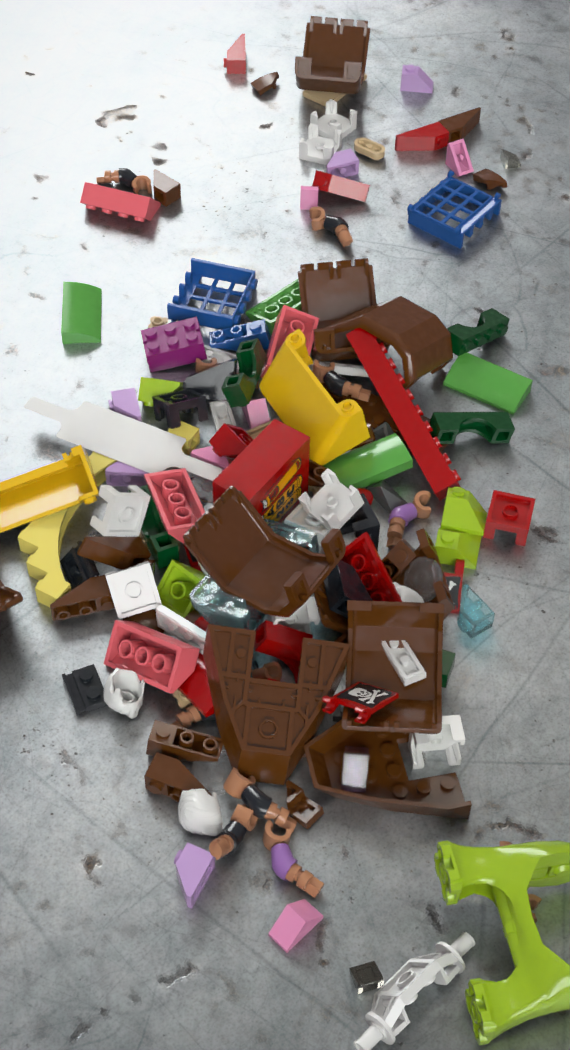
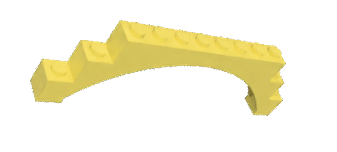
M180 421V427L169 428L167 432L185 438L186 442L182 446V451L184 454L190 455L192 450L200 443L199 428ZM92 451L89 459L97 486L99 487L106 481L105 469L117 462V460ZM81 504L32 521L18 535L20 551L30 555L26 562L28 574L30 577L38 580L35 587L37 601L48 607L71 591V585L65 581L60 568V553L67 526Z

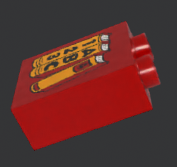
M274 419L212 481L213 504L218 498H221V495L230 486H234L245 495L274 531L300 503L298 498L304 492L308 494L310 437Z

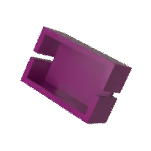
M197 317L140 330L151 373L194 363L196 358L201 359V361L207 360Z

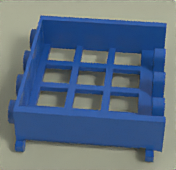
M450 170L447 177L441 180L424 197H421L414 205L409 204L407 208L409 215L408 223L461 249L464 234L470 238L473 234L474 225L480 229L484 218L491 220L493 214L497 216L500 214L502 200L499 199L501 194L498 192L493 197L453 178L454 171ZM446 192L451 193V194H450L448 197H446V198L442 197V195L445 194ZM455 195L464 199L460 205L451 201ZM436 200L442 201L437 206L433 205ZM470 202L479 207L473 212L464 206ZM447 203L455 207V209L449 213L441 209V207ZM428 207L432 209L428 214L423 213ZM461 210L469 214V216L463 220L455 216V214ZM439 212L446 217L439 221L431 216ZM451 218L460 224L453 228L445 223Z
M191 258V272L186 271L185 284H179V296L174 295L173 303L167 304L170 323L176 322V320L181 321L197 317L200 326L218 330L239 325L241 315L245 314L247 302L251 301L252 291L257 288L258 279H255V271ZM202 277L214 279L212 285L200 284ZM219 280L231 282L228 289L219 288L216 285ZM235 284L246 285L244 292L233 291ZM196 288L209 290L206 297L193 295ZM213 291L225 293L223 301L210 298ZM230 295L241 297L238 304L227 302ZM191 299L203 301L200 308L190 307L188 304ZM208 302L220 305L217 312L205 310ZM224 307L235 308L233 315L223 314Z

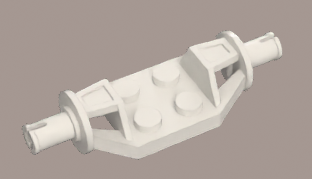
M462 932L451 945L440 941L435 945V953L410 958L374 994L371 1011L365 1015L369 1028L353 1042L357 1050H371L380 1040L392 1045L396 1040L395 1036L410 1023L404 1009L405 1005L414 1002L418 997L417 993L423 987L433 982L438 985H447L457 973L460 974L465 971L466 966L462 957L475 946L476 943L473 937L467 932Z

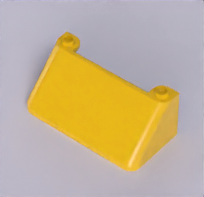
M297 329L285 339L262 378L259 387L265 399L284 424L310 437L309 459L322 466L370 438L363 410L358 403L352 399H346L336 404L308 366L312 365L313 361L307 351L306 338L302 331Z
M82 445L71 448L70 455L66 452L62 453L63 459L0 482V533L83 502L85 505L97 501L96 497L99 496L98 486L89 456Z

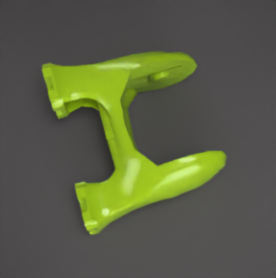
M448 840L438 842V852L434 854L435 870L437 877L440 879L441 892L446 905L457 904L459 900L473 894L485 896L493 901L498 908L504 936L507 939L515 966L514 971L507 979L494 982L475 978L470 979L468 982L469 988L465 990L466 1006L472 1018L473 1032L478 1045L489 1044L498 1035L529 1019L570 1010V965L543 944L532 917L527 892L529 887L557 886L570 882V843L556 840L532 841L496 847H471L458 845Z

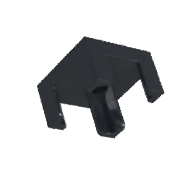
M190 388L152 396L155 420L162 421L161 419L165 417V410L167 426L171 429L181 426L179 411L195 413V407H197L198 420L200 422L209 420L206 396Z
M364 493L360 495L364 504L340 528L342 535L354 532L356 538L364 532H368L378 552L380 523Z

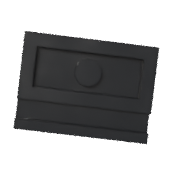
M78 541V545L72 547L60 560L72 590L89 578L100 575L94 560L77 554L82 541Z
M94 664L74 670L68 675L62 674V679L76 716L84 711L90 712L108 706L104 701V688Z

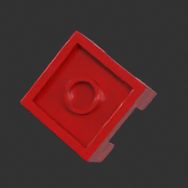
M493 490L483 538L494 539L496 529L517 533L515 544L525 547L536 499Z

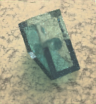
M466 583L462 588L457 624L460 630L472 639L492 627L495 613Z

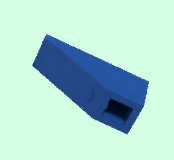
M265 319L209 332L211 348L237 351L240 342L258 338L263 349L267 350L271 340V334Z

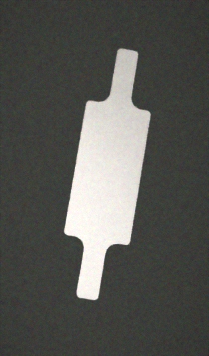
M31 397L24 405V408L58 421L61 424V429L56 434L58 438L76 445H82L86 449L145 472H161L169 467L185 468L186 471L211 481L222 472V469L184 454L182 446L186 442L185 438L88 401H84L78 408L73 410L65 409L36 397Z

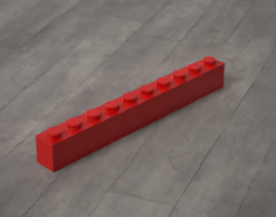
M360 327L346 334L350 344L439 501L446 498L449 487H461L458 483L461 480L456 469L451 471L449 465L452 462L446 452L442 454L439 450L442 447L437 436L434 438L431 436L432 427L427 420L423 422L421 416L424 414L418 404L414 406L412 400L415 398L410 389L405 390L403 384L406 382L400 373H395L394 369L397 366L392 358L387 359L385 354L388 351L383 342L379 344L376 340L378 337Z

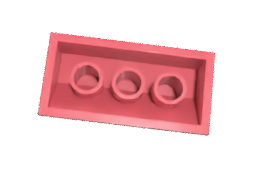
M89 182L84 183L80 203L86 205V209L96 211V208L102 209L101 212L112 215V212H116L119 217L128 219V216H132L135 221L143 223L145 220L151 221L161 206L160 202L150 197Z
M283 305L276 318L261 378L264 377L287 336L297 329H300L305 335L306 347L310 356L314 341L313 329H317L318 317Z
M181 468L144 474V479L167 533L184 543L183 535L205 513L186 469Z
M115 620L104 664L114 669L132 670L136 672L140 681L144 680L149 685L173 694L194 672L200 649L137 622Z

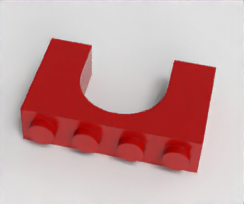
M265 620L255 630L254 649L257 652L276 657L287 664L294 675L295 684H297L303 637L313 639V635L281 624L273 625V622Z

